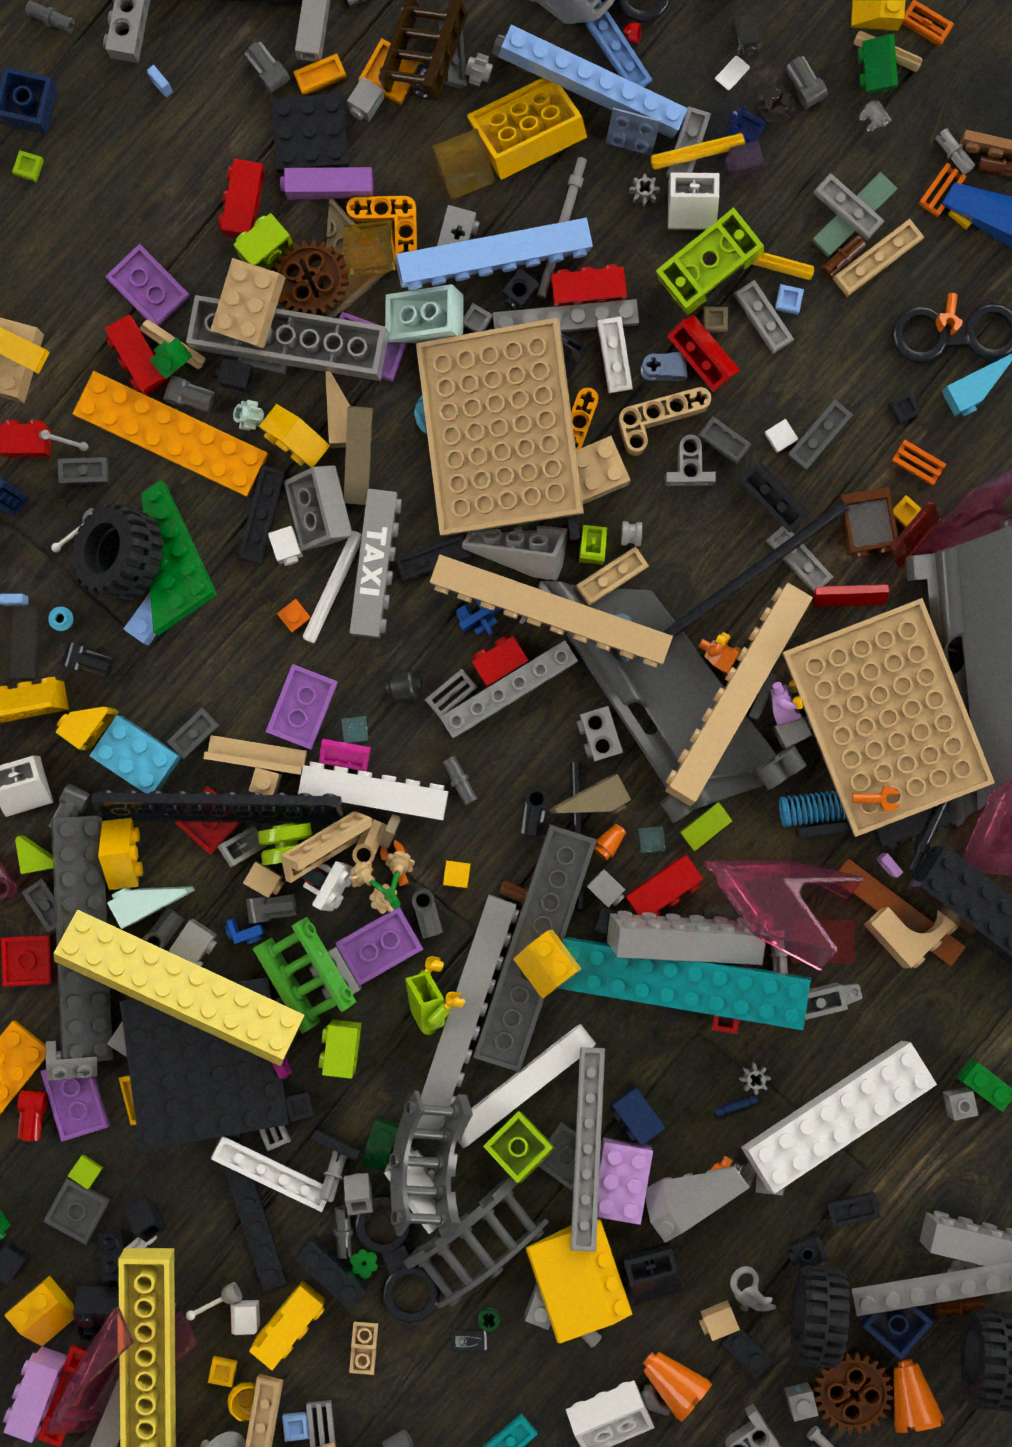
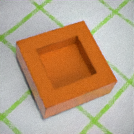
M297 599L277 613L292 633L311 619Z

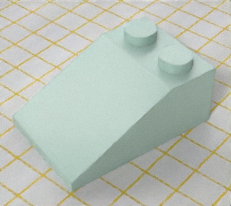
M452 284L387 294L385 327L389 332L388 342L420 343L463 335V294Z
M193 886L138 888L134 890L124 888L112 894L113 900L107 902L120 928L123 929L195 891Z

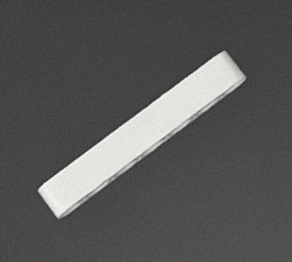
M581 1024L574 1027L523 1067L520 1072L514 1074L472 1107L473 1116L465 1129L462 1140H457L461 1147L465 1148L577 1061L580 1058V1047L593 1048L596 1043Z

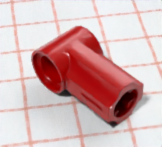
M20 1091L17 1106L18 1112H20L18 1139L23 1141L40 1140L42 1118L48 1102L47 1092Z

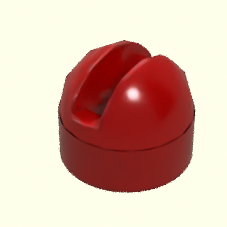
M629 23L623 29L626 40L630 43H639L641 24Z

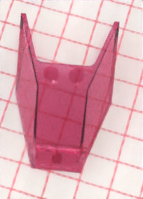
M119 1307L113 1310L83 1353L46 1428L48 1433L84 1432L101 1420L120 1375V1355L134 1343ZM183 1311L175 1314V1365L198 1345Z

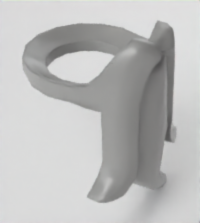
M744 1266L733 1273L730 1285L735 1298L741 1304L740 1309L742 1311H748L749 1307L756 1311H771L777 1308L776 1305L770 1304L772 1297H764L758 1291L759 1277L753 1268ZM745 1273L752 1274L754 1278L752 1286L745 1288L741 1292L737 1286L738 1279Z

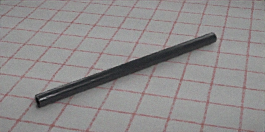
M843 500L837 503L663 631L666 634L672 635V639L849 511L848 506Z

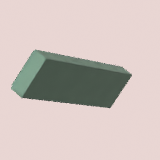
M880 172L857 197L875 212L898 188ZM836 215L813 238L812 242L829 258L855 230Z

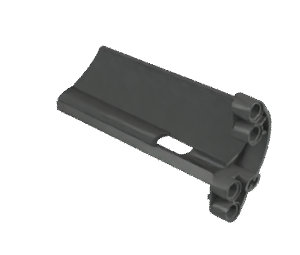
M1012 520L1000 521L999 530L936 553L905 556L907 581L927 579L931 621L948 665L949 643L958 636L962 638L964 664L957 673L953 674V677L995 782L948 802L951 823L956 826L964 823V820L976 810L979 811L1012 782Z
M556 581L539 582L537 589L588 606L576 589V585ZM615 589L589 606L614 616L620 613L626 614L631 618L632 622L665 633L663 630L675 622L651 590ZM565 632L667 788L669 784L665 781L672 770L677 771L681 764L677 762L684 749L689 750L692 742L689 740L696 728H702L705 722L701 719L708 708L713 709L716 704L713 698L720 687L725 688L724 684L684 632H681L671 640L663 665L658 664L657 668L643 664L644 659L635 657L633 660L625 663L619 657L616 649L611 648L610 652L597 648L596 642L587 640V643L572 639L573 634ZM637 702L642 704L658 729L655 734H645L628 708L631 703ZM746 714L696 802L689 806L670 794L660 804L671 821L675 823L694 809L763 785L770 790L803 769L807 764L794 745L776 754Z

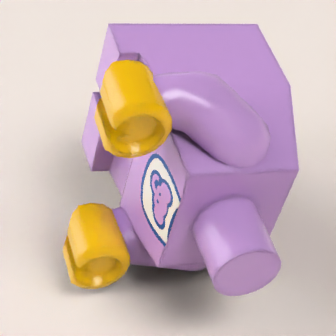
M793 680L789 682V685L783 686L781 682L774 683L772 685L773 689H770V701L777 725L801 719L799 709L803 708V702L800 696L792 699L791 693H797Z

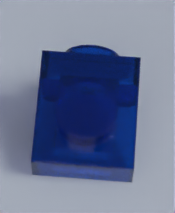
M742 105L739 112L734 110L728 124L732 125L729 134L741 133L744 136L745 142L755 146L767 122L746 112L747 107Z

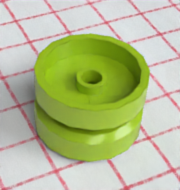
M295 823L272 826L273 829L257 831L259 844H275L276 847L264 850L261 853L262 864L282 863V854L299 845L298 840L310 838L313 835L311 823L295 825Z

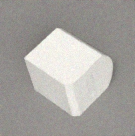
M259 1300L239 1301L235 1304H230L231 1333L234 1335L255 1334L260 1326Z

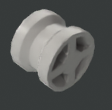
M622 521L621 545L626 546L628 543H631L635 546H641L642 522L629 524L628 521Z

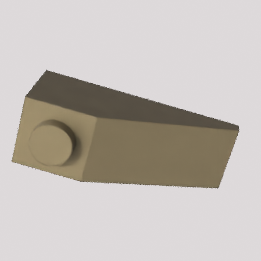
M614 774L549 810L551 813L612 811L615 814L625 809V803L631 799L618 774Z

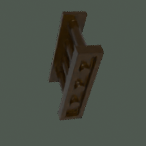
M406 0L402 4L401 16L384 64L379 70L378 79L386 92L391 93L394 81L423 85L430 99L439 100L468 16L461 0H452L447 10L419 7L416 0ZM417 17L444 21L442 30L439 32L414 29L413 27ZM409 38L437 42L432 53L406 50ZM402 60L430 64L427 73L424 75L398 71Z

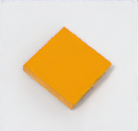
M381 38L358 80L360 81L362 77L382 88L386 98L401 105L411 86L410 83L394 81L391 93L385 91L378 78L379 70L384 64L391 43ZM402 60L398 71L414 74L417 65L424 63Z

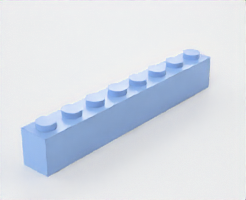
M513 25L510 26L498 57L612 111L614 107L661 120L658 132L671 139L679 131L688 109Z
M587 218L399 253L396 255L395 261L401 288L408 287V290H416L422 288V284L431 283L432 286L444 284L447 279L455 278L456 281L469 279V275L478 273L480 277L493 274V270L502 269L503 272L516 270L517 266L526 264V267H534L540 265V261L549 260L550 263H555L573 255V258H581L587 255V252L591 250L593 245Z

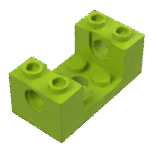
M732 208L656 270L657 277L688 316L706 301V294L741 266L746 269L763 256L764 245L735 208ZM707 253H713L716 255L717 261L713 265H706L703 262V257Z

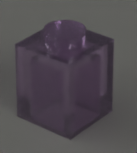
M758 140L730 148L725 158L728 172L732 171L734 179L762 171L765 163Z

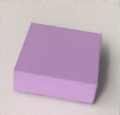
M882 853L877 857V861L890 877L897 878L903 873L888 853Z

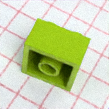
M270 213L268 216L260 217L255 222V227L249 232L241 233L236 238V243L233 244L243 262L268 270L274 268L273 263L278 264L281 262L278 255L284 257L287 255L285 248H288L290 251L294 250L289 233Z
M333 1019L329 1025H326L322 1034V1043H326V1047L320 1054L319 1068H323L322 1075L352 1079L356 1072L362 1023Z
M520 1111L483 1146L517 1183H522L556 1149Z

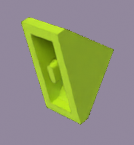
M583 525L579 562L603 565L606 549V527Z
M17 836L15 842L21 874L53 869L52 854L26 836Z

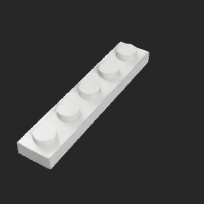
M224 1136L220 1138L211 1156L212 1160L322 1212L326 1201L319 1197L323 1186L322 1183Z

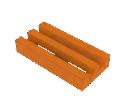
M916 0L911 2L902 22L904 26L941 47L954 25L951 21ZM914 9L918 11L922 15L926 16L927 18L946 28L945 31L939 28L938 26L934 25L930 20L914 13L912 10Z
M946 163L918 203L936 217L941 214L945 206L941 204L938 209H935L934 205L953 178L958 180L956 183L962 184L967 177L964 174H959V170L956 168L952 169L949 163ZM945 173H948L950 176L931 203L928 204L926 200Z
M907 440L902 442L891 460L894 464L931 486L936 483L941 471L946 466V463ZM904 449H908L909 451L913 452L914 454L918 455L919 457L923 458L924 460L928 461L929 463L933 464L938 468L935 469L934 467L928 465L927 463L908 453ZM900 455L932 473L933 476L930 477L899 458Z

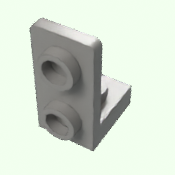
M47 1041V1080L96 1077L98 1075L97 1058L62 1059L61 1051H56V1041Z

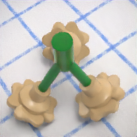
M397 851L387 856L386 865L390 867L394 875L391 887L388 884L381 886L375 881V878L371 875L373 868L370 861L367 863H356L351 868L350 880L353 887H360L364 883L375 887L369 899L373 901L371 907L377 909L381 914H384L386 910L392 912L400 906L401 903L396 896L397 890H395L398 878L405 874L406 871L412 872L413 870L412 866L415 861L410 859V855L403 851Z

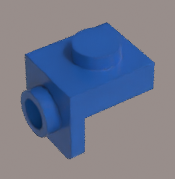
M235 918L227 920L228 926H225L229 940L233 939L235 944L246 940L247 944L261 940L260 935L265 933L263 923L239 931Z

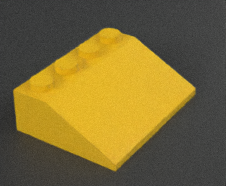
M544 78L467 115L491 165L501 180L587 138L582 115L564 89Z
M56 677L43 678L41 683L32 685V681L21 682L17 684L18 688L8 689V686H0V723L69 710L64 681L56 680Z
M597 1219L596 1252L571 1250L572 1225L526 1247L557 1343H563L605 1328L632 1315L600 1219Z

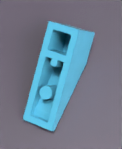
M1012 354L948 385L942 390L954 416L962 413L965 417L977 410L976 406L985 398L1011 363Z

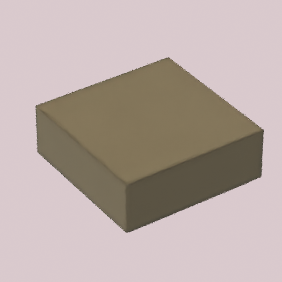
M703 307V326L709 333H727L728 307Z
M392 814L379 846L386 849L389 848L401 820L399 816Z

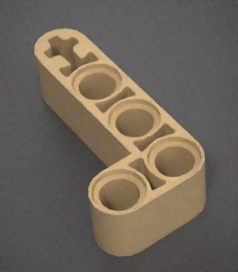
M698 387L624 408L620 413L618 426L626 451L633 456H638L645 451L648 443L646 428L705 412L711 402L710 392L706 388ZM696 396H699V399H704L702 405L699 402H694ZM672 402L680 403L682 411H672L670 404ZM654 408L658 411L659 417L652 419L647 415L646 411ZM632 415L635 417L636 423L627 425L623 417ZM632 438H639L643 445L640 448H633L630 445V440Z

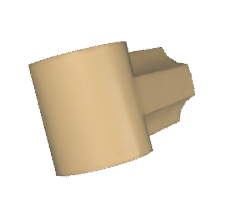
M371 818L372 826L361 833L358 843L353 850L352 856L355 863H362L357 858V852L361 848H367L370 851L371 857L368 861L373 862L387 827L386 824Z

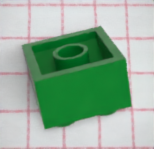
M894 34L865 40L862 42V48H858V63H863L864 73L859 74L860 88H865V94L892 91L898 85Z

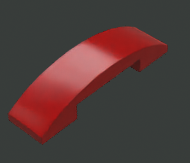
M73 1344L71 1345L60 1381L37 1439L61 1447L85 1387L94 1360V1352Z

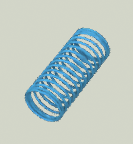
M833 790L830 793L826 791L825 794L823 792L819 794L815 792L814 795L809 793V795L804 794L803 797L799 794L798 797L793 795L792 798L791 796L779 798V811L783 827H791L789 799L791 801L794 826L797 825L794 797L797 802L799 825H802V813L804 823L808 824L804 801L805 796L807 798L808 817L811 824H813V813L817 824L819 817L820 821L824 822V813L827 822H829L830 816L831 820L835 821V813L838 821H840L841 816L843 820L846 819L841 802L839 806L837 792ZM832 793L834 794V804L832 800ZM821 794L823 795V798H824V811H823V805H822V801H821ZM827 794L829 796V807L826 799ZM816 795L818 797V809L815 800ZM810 796H812L813 799V812L810 803ZM799 797L802 800V813L799 804Z

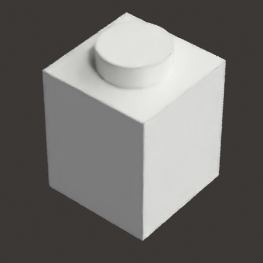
M292 526L268 533L279 564L291 565L297 563L298 558L303 557Z

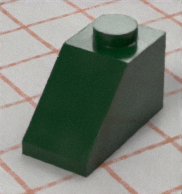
M379 1116L376 1117L361 1162L362 1164L382 1171L385 1170L400 1123Z

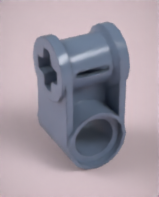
M681 352L649 354L643 360L640 373L647 381H683L687 379V360ZM649 364H653V368H656V370L652 371L651 367H648Z

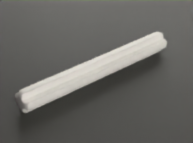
M352 531L353 536L348 538L303 634V639L308 642L314 643L361 545L362 534L356 531Z

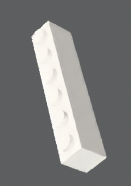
M310 762V766L303 765L298 794L309 793L312 796H322L323 794L331 793L341 796L344 803L444 820L449 791H444L443 785L430 783L429 788L421 787L420 781L406 779L405 783L396 782V777L382 775L381 779L372 778V773L358 770V774L355 775L349 774V768L334 766V770L324 769L325 764Z

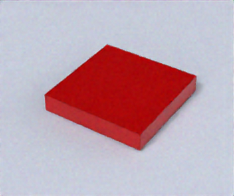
M207 786L203 791L217 794L209 786ZM175 822L210 855L217 850L218 846L240 824L238 822Z
M51 935L1 937L2 987L53 984Z

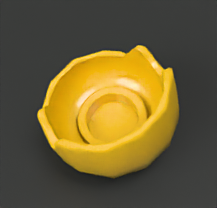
M252 1382L238 1384L233 1387L228 1396L229 1412L238 1421L250 1420L256 1384Z

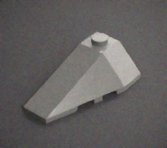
M537 526V530L523 531L522 527L514 528V531L501 532L499 529L471 531L467 533L462 543V548L531 577L557 580L564 563L568 529Z
M735 1166L709 1170L703 1174L692 1175L691 1173L679 1178H663L647 1187L645 1199L650 1222L664 1242H667L684 1233L746 1191L749 1185Z

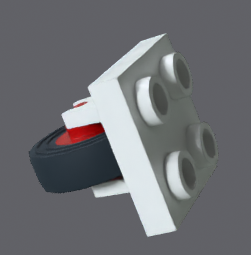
M337 861L333 867L322 863L301 876L305 880L303 887L317 895L312 906L326 911H333L334 908L337 909L343 900L342 893L345 887H349L352 884L350 871L353 867Z

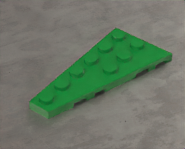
M161 480L142 493L143 512L147 513L157 523L162 534L160 539L163 540L164 548L161 549L163 560L159 564V573L155 574L153 578L155 581L149 586L153 633L158 636L217 596L166 483Z

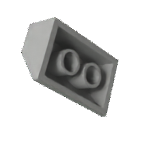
M335 466L312 467L284 481L301 551L337 543L353 536Z

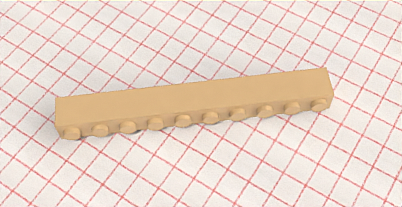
M439 555L430 583L435 586L434 590L446 595H448L449 591L458 594V599L469 603L474 599L481 602L480 606L485 609L494 611L496 607L504 610L503 614L508 617L517 619L519 615L527 618L526 623L540 627L542 623L551 626L549 630L560 635H563L564 632L574 635L572 638L583 643L591 640L597 643V648L609 652L611 648L619 650L620 656L633 660L634 656L644 659L643 664L657 668L658 664L663 665L673 637L672 635L443 555Z
M787 583L783 589L777 588L771 598L774 604L771 609L767 607L760 617L763 623L760 628L755 627L748 638L752 642L748 648L743 647L737 657V660L740 661L736 669L732 667L725 677V680L728 681L724 689L720 687L713 700L716 701L713 709L708 708L701 720L705 723L701 729L696 728L689 740L692 742L689 750L684 749L677 762L681 763L677 771L672 770L665 781L669 784L665 790L667 793L689 806L696 802L813 597L790 583Z

